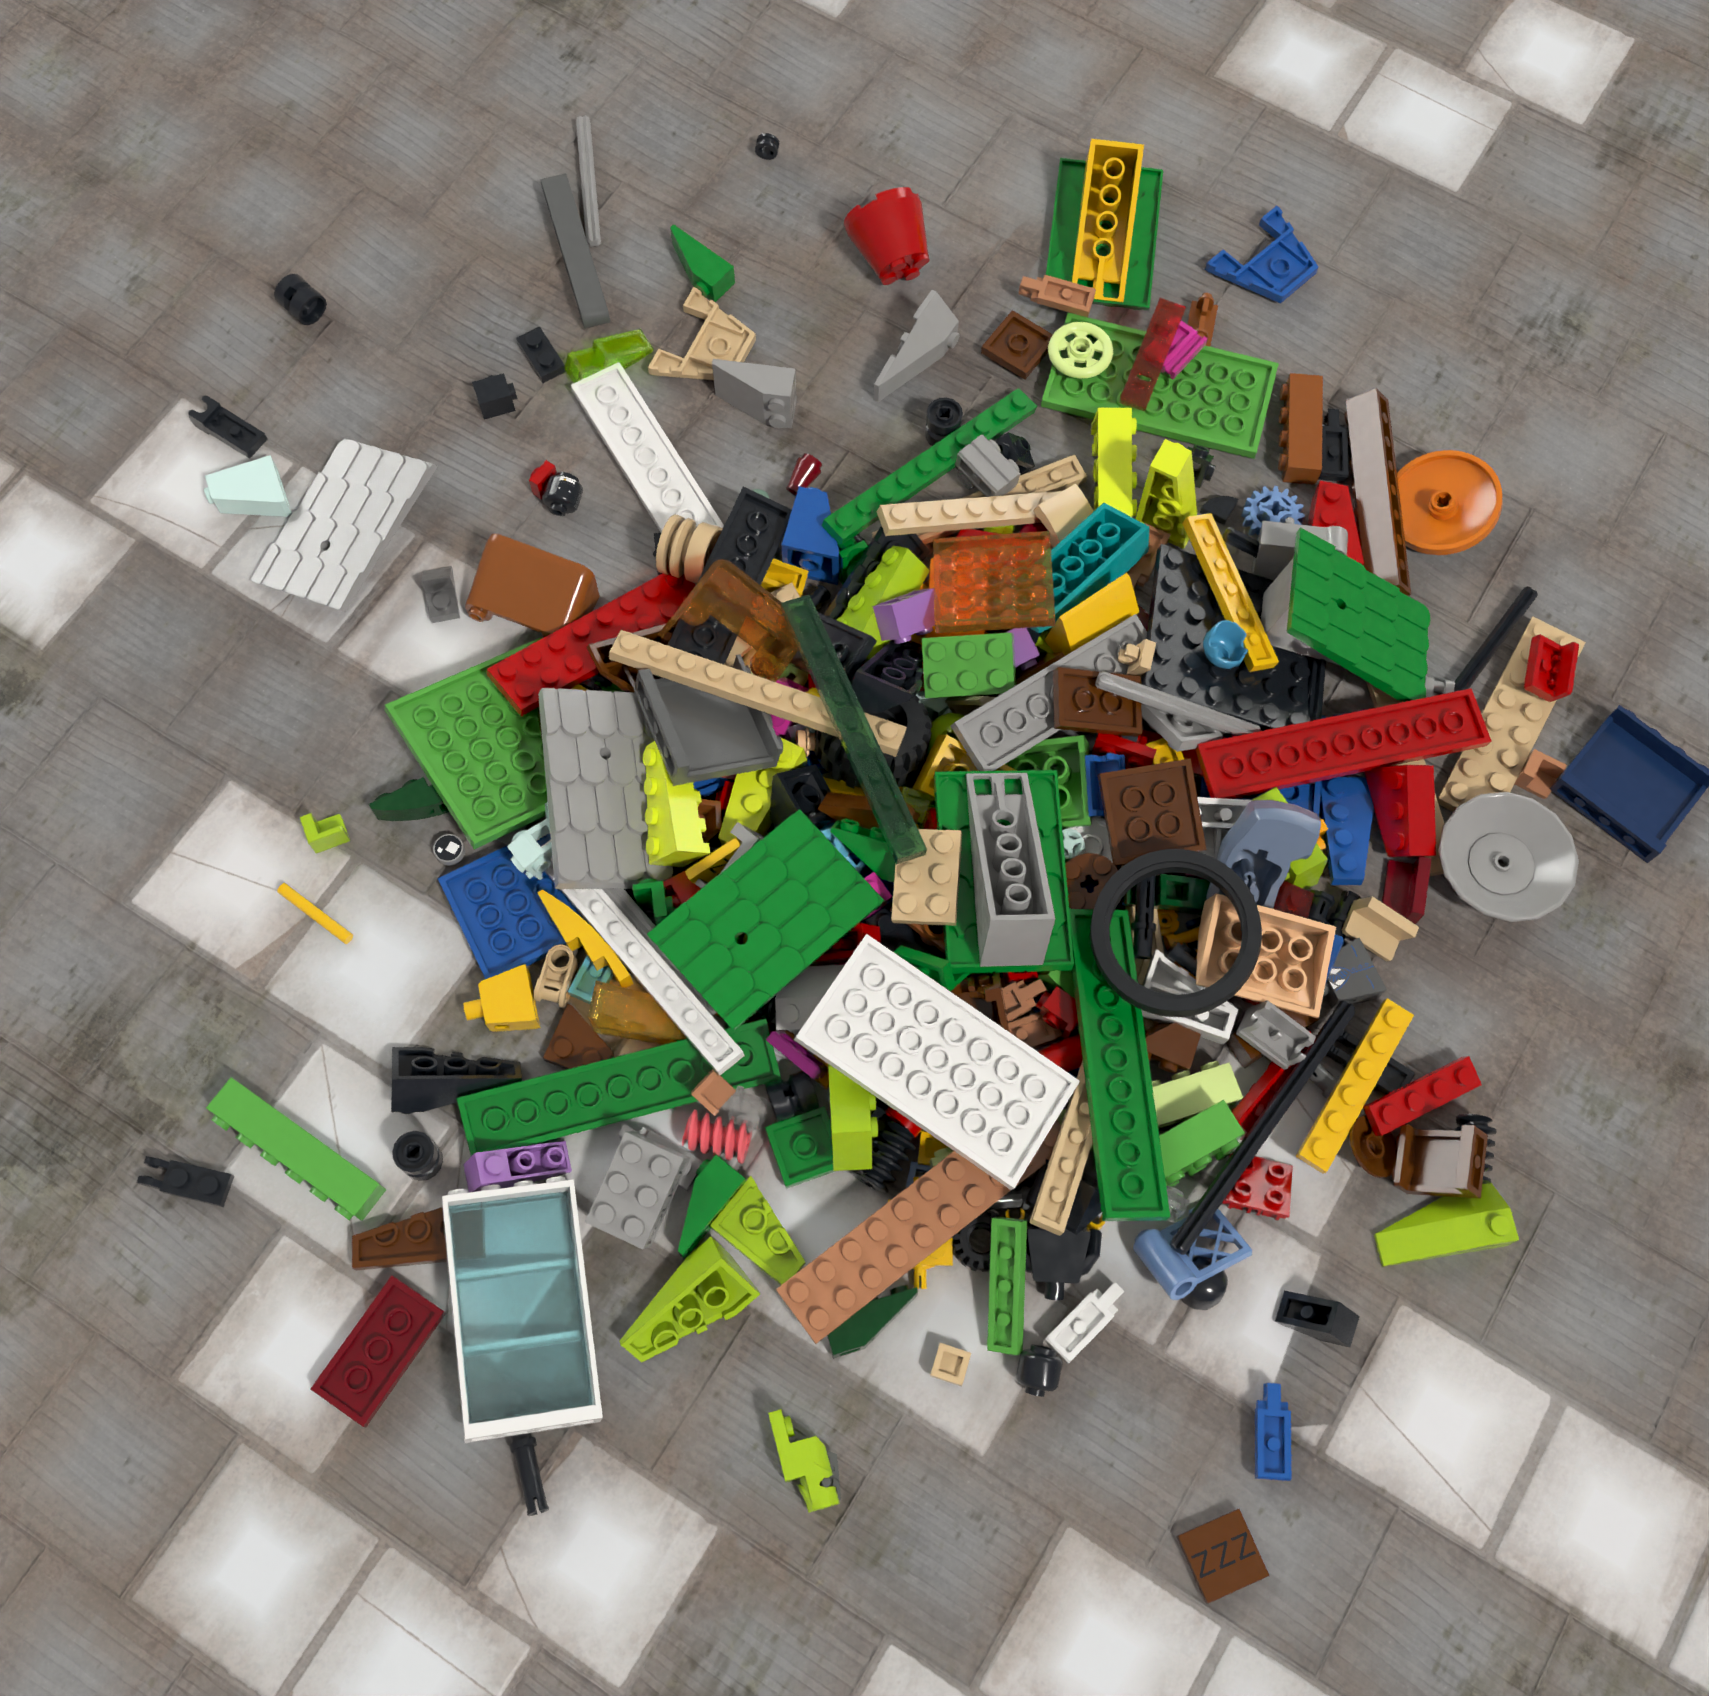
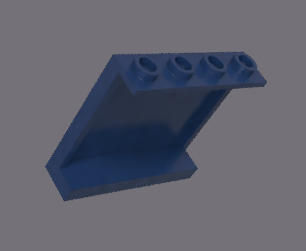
M1619 705L1604 720L1550 789L1643 861L1649 863L1661 854L1667 846L1665 844L1709 787V769L1689 757L1682 748L1674 746L1662 737L1656 729L1650 728L1639 720L1632 711Z

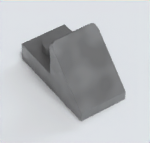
M452 566L423 571L421 581L426 592L431 622L436 623L460 618Z

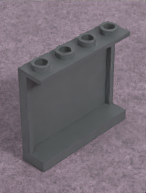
M741 654L736 655L732 668L751 674V670L748 665L745 666ZM650 669L638 670L634 690L673 786L777 766L780 754L783 752V743L780 736H776L770 714L666 678L654 679Z

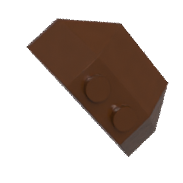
M679 620L633 632L632 634L668 645ZM617 637L589 644L587 649L599 673L623 691L635 693L634 688L639 669L609 659V652Z

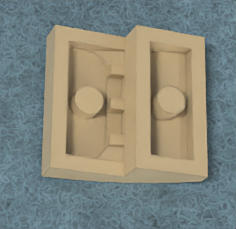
M1077 484L1040 503L1033 510L1050 532L1046 540L1053 547L1060 543L1094 512Z

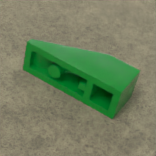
M673 224L670 227L672 245L693 287L699 289L705 298L716 302L735 284L734 266Z
M717 1155L711 1161L708 1158L704 1160L696 1171L698 1177L694 1182L678 1247V1252L683 1259L690 1255L709 1232L711 1223L746 1182V1178Z

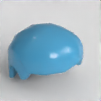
M1229 620L1217 622L1206 633L1203 640V648L1208 660L1214 666L1223 669H1230L1240 665L1248 652V649L1243 646L1246 637L1245 631L1237 623Z

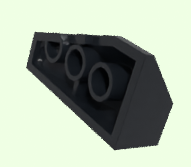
M891 640L856 671L847 704L854 706L856 710L875 715L911 700L920 691L922 686V645L912 640L900 644H895L894 640Z

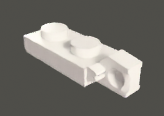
M1114 1282L1104 1294L1098 1289L1093 1293L1090 1292L1044 1340L1053 1349L1057 1350V1354L1069 1364L1114 1317L1118 1309L1113 1303L1124 1293V1290Z

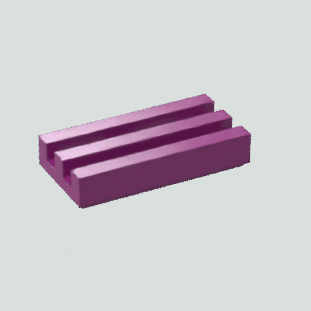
M783 1030L772 1031L766 1041L812 1079H822L827 1073V1066Z

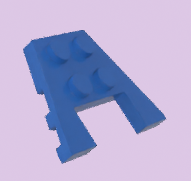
M1275 206L1261 218L1259 223L1261 228L1276 239L1244 266L1225 250H1222L1207 262L1205 270L1281 304L1317 273L1318 265L1303 242H1299L1293 234L1294 229L1290 222L1286 223L1283 219V212L1280 207Z

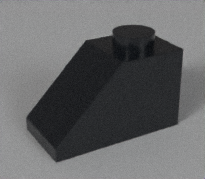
M1284 1290L1275 1322L1323 1342L1351 1347L1360 1316L1341 1302Z

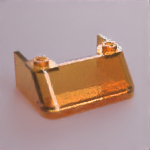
M720 559L709 567L658 633L663 638L679 617L686 623L697 626L703 624L712 615L756 650L750 661L752 673L776 682L808 638L809 627L804 619L732 562Z

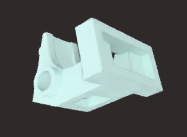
M548 802L545 803L546 819L528 830H521L516 833L512 838V843L507 846L514 855L511 858L512 863L520 872L523 873L526 870L525 874L529 879L533 876L539 880L543 879L542 872L551 865V842L543 847H540L536 842L543 836L550 834Z

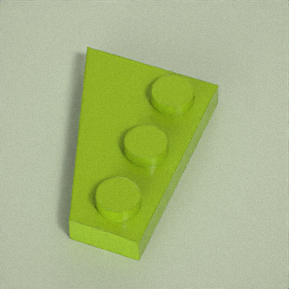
M750 1176L711 1223L710 1228L778 1284L782 1285L798 1273L806 1262L773 1212L768 1201L764 1198L754 1179Z

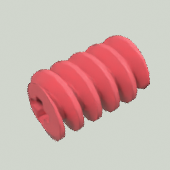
M694 1109L685 1127L682 1146L688 1140V1149L694 1151L700 1143L702 1154H707L712 1147L713 1156L717 1155L718 1157L725 1150V1158L729 1161L737 1153L738 1163L743 1164L749 1150L752 1131L750 1133L747 1132L746 1122H743L739 1129L736 1130L734 1119H730L726 1127L722 1126V1116H718L714 1123H710V1113L707 1112L702 1120H698L697 1110Z

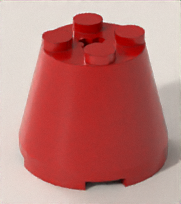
M898 187L875 194L877 199L869 202L862 208L861 205H856L845 217L844 227L848 237L880 278L882 284L889 285L904 277L907 281L920 275L919 270L930 261L922 202L918 193H912L909 187Z

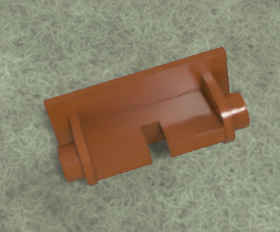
M1203 293L1198 298V301L1192 300L1187 325L1198 331L1197 334L1199 336L1208 338L1205 346L1209 347L1211 346L1218 305H1214V299L1210 293Z

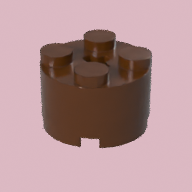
M1084 853L1075 856L1065 863L1069 909H1094L1105 884L1118 871L1116 866L1107 857L1095 853ZM1090 880H1093L1095 884H1099L1094 887V892L1088 893L1087 889L1083 888L1088 885Z

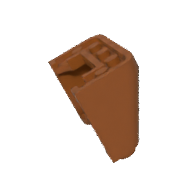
M491 534L485 544L465 608L469 617L475 621H489L493 615L541 632L544 638L592 612L600 595L594 573L584 565L503 535Z

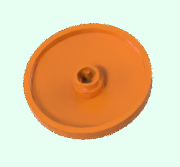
M1454 450L1435 451L1415 458L1397 472L1405 545L1412 550L1430 555H1449L1467 550L1487 537L1499 520L1503 504L1499 478L1485 461L1472 454Z

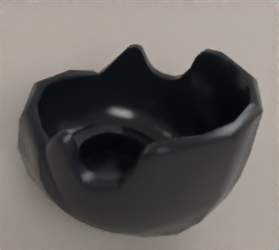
M1197 1255L1193 1257L1192 1262L1200 1271L1211 1265L1212 1258ZM1223 1270L1198 1283L1193 1291L1184 1298H1181L1183 1303L1196 1310H1208L1217 1305L1222 1300L1228 1285V1277Z

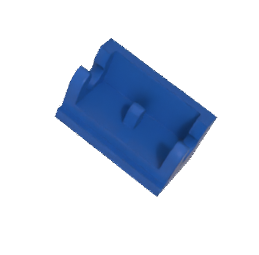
M1107 753L1106 756H1085L1089 817L1105 818L1097 774L1125 769V755Z

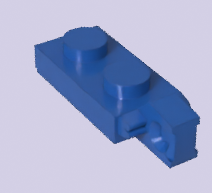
M1266 1383L1263 1384V1400L1256 1401L1255 1479L1291 1481V1410H1288V1402H1281V1384Z

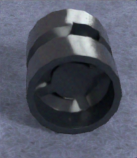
M298 274L285 276L275 288V300L303 325L314 324L323 316L327 306L326 299Z
M947 397L938 398L928 406L925 436L931 446L961 427L963 412L960 404L954 399Z
M803 1070L790 1074L787 1081L779 1078L764 1084L777 1122L795 1117V1112L798 1110L806 1113L820 1108L811 1078Z
M419 1131L406 1132L394 1143L392 1155L395 1164L413 1180H429L440 1171L443 1163V1154L439 1146L425 1133Z

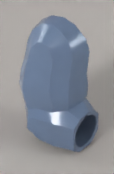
M1253 800L1248 803L1236 823L1223 838L1216 859L1231 868L1244 881L1257 905L1273 909L1278 890L1286 879L1291 862L1308 859L1311 856L1319 838L1321 820L1316 813L1298 805L1274 800ZM1210 882L1207 899L1216 893L1226 896L1218 887Z

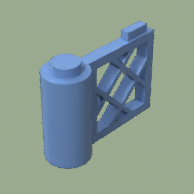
M1219 1209L1212 1216L1219 1224L1218 1231L1203 1229L1199 1235L1216 1239L1214 1250L1196 1247L1197 1239L1187 1252L1189 1257L1187 1254L1181 1255L1171 1248L1170 1241L1187 1217L1161 1231L1145 1229L1136 1236L1133 1246L1134 1252L1172 1300L1184 1298L1193 1291L1198 1283L1252 1255L1251 1247ZM1220 1241L1234 1243L1239 1248L1238 1251L1232 1254L1218 1251ZM1193 1255L1212 1258L1211 1265L1199 1271L1192 1262Z

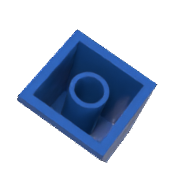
M799 486L782 541V560L784 563L808 570V579L838 585V544L822 527L823 520L831 515L827 492L814 487L805 488Z

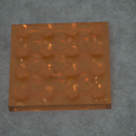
M1050 531L933 539L935 633L1055 626Z

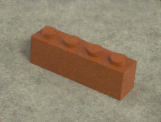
M1290 373L1286 384H1282L1280 389V400L1284 401V407H1281L1279 423L1283 424V430H1281L1279 436V447H1283V454H1280L1278 470L1283 471L1282 482L1316 485L1322 471L1323 376Z

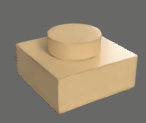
M940 1343L930 1377L962 1387L971 1353Z

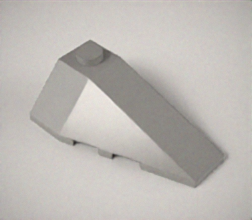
M931 290L913 316L916 322L910 334L904 332L900 339L901 343L897 350V356L893 354L890 356L874 383L875 401L880 402L941 359L949 348L953 349L956 346L960 337L958 333L959 321L936 291Z

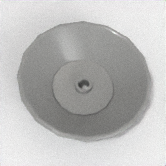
M1510 792L1480 794L1456 808L1443 826L1439 845V855L1445 878L1461 900L1486 916L1509 922L1536 920L1561 907L1575 887L1579 859L1573 837L1557 814L1533 798ZM1498 860H1502L1506 867L1500 866Z

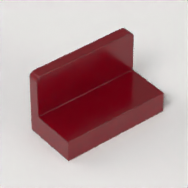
M1419 856L1414 864L1390 860L1387 863L1382 897L1383 904L1414 924L1425 914L1432 860Z

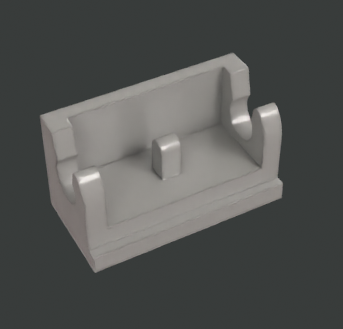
M1268 1000L1247 1008L1236 1032L1238 1036L1284 1070L1288 1069L1290 1065L1305 1059L1306 1055L1300 1051L1304 1047L1312 1045L1316 1036Z

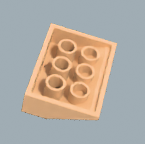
M1216 893L1205 901L1199 927L1196 985L1205 988L1216 983L1229 971L1241 948L1242 931L1238 914L1229 898ZM1257 905L1262 927L1260 954L1249 979L1234 996L1260 1003L1268 1000L1278 1008L1319 1018L1336 927Z

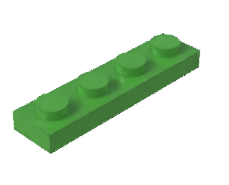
M1005 1217L992 1218L987 1351L1019 1355L1023 1351L1027 1220Z

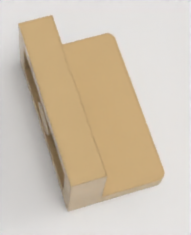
M1371 896L1353 901L1342 928V933L1353 940L1360 937L1366 949L1385 961H1391L1399 941L1415 938L1419 927Z

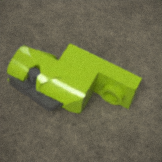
M781 1409L768 1413L785 1482L799 1479L800 1484L797 1487L807 1505L808 1513L840 1504L841 1493L837 1454L827 1451L826 1446L817 1436L790 1443L789 1437L795 1436L790 1415L783 1417Z

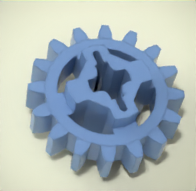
M1266 486L1262 488L1261 493L1256 490L1253 491L1251 498L1246 499L1241 517L1245 518L1243 527H1250L1248 534L1251 536L1255 533L1257 535L1260 534L1263 521L1285 523L1286 518L1292 517L1294 524L1302 525L1305 514L1301 513L1304 506L1303 504H1295L1298 498L1297 495L1289 497L1287 496L1289 490L1285 489L1281 493L1278 486H1274L1273 491H1269Z

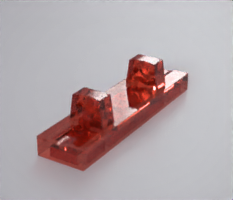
M1163 298L1159 299L1119 403L1144 412L1146 411L1186 306ZM1138 374L1151 379L1148 382L1139 379Z

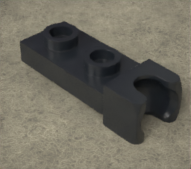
M207 395L202 397L203 402L207 404L206 411L199 413L195 410H190L188 412L189 418L195 427L208 435L211 434L249 459L268 440L264 432L221 407L219 402Z

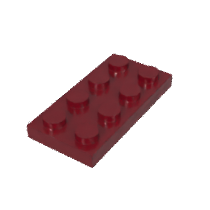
M391 1276L310 1390L366 1428L444 1318L446 1312L394 1276Z

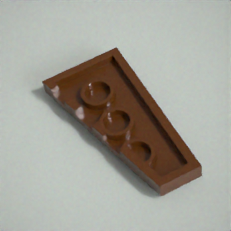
M442 1207L426 1213L420 1212L412 1215L411 1218L396 1223L391 1222L352 1236V1269L355 1271L447 1262ZM484 1210L453 1213L452 1225L456 1261L485 1258Z

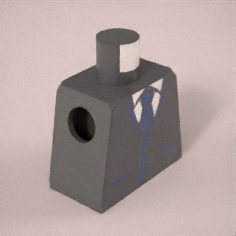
M1360 937L1340 949L1326 981L1323 996H1325L1331 1008L1335 1009L1341 1001H1346L1353 1005L1376 1000L1387 990Z

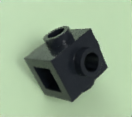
M1008 432L997 439L996 443L1000 447V453L1007 460L1012 459L1018 465L1021 475L1035 467L1030 453V444L1024 437Z
M1194 445L1191 448L1188 446L1187 449L1192 451L1193 462L1201 464V468H1193L1195 487L1200 488L1205 480L1209 482L1216 467L1211 464L1214 456L1210 455L1209 450L1204 447Z

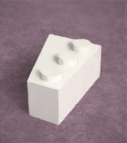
M1155 950L1142 986L1156 992L1176 995L1189 994L1205 989V987L1196 985V980L1186 970L1172 963L1159 950ZM1226 1001L1213 1010L1194 1016L1166 1017L1143 1010L1142 1016L1159 1023H1177L1200 1033L1202 1038L1223 1045L1229 1040L1238 1009Z

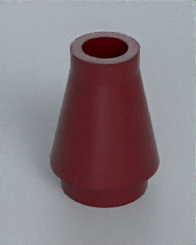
M806 453L801 458H797L790 482L786 487L787 491L796 496L799 486L808 488L821 474L822 463L814 456Z

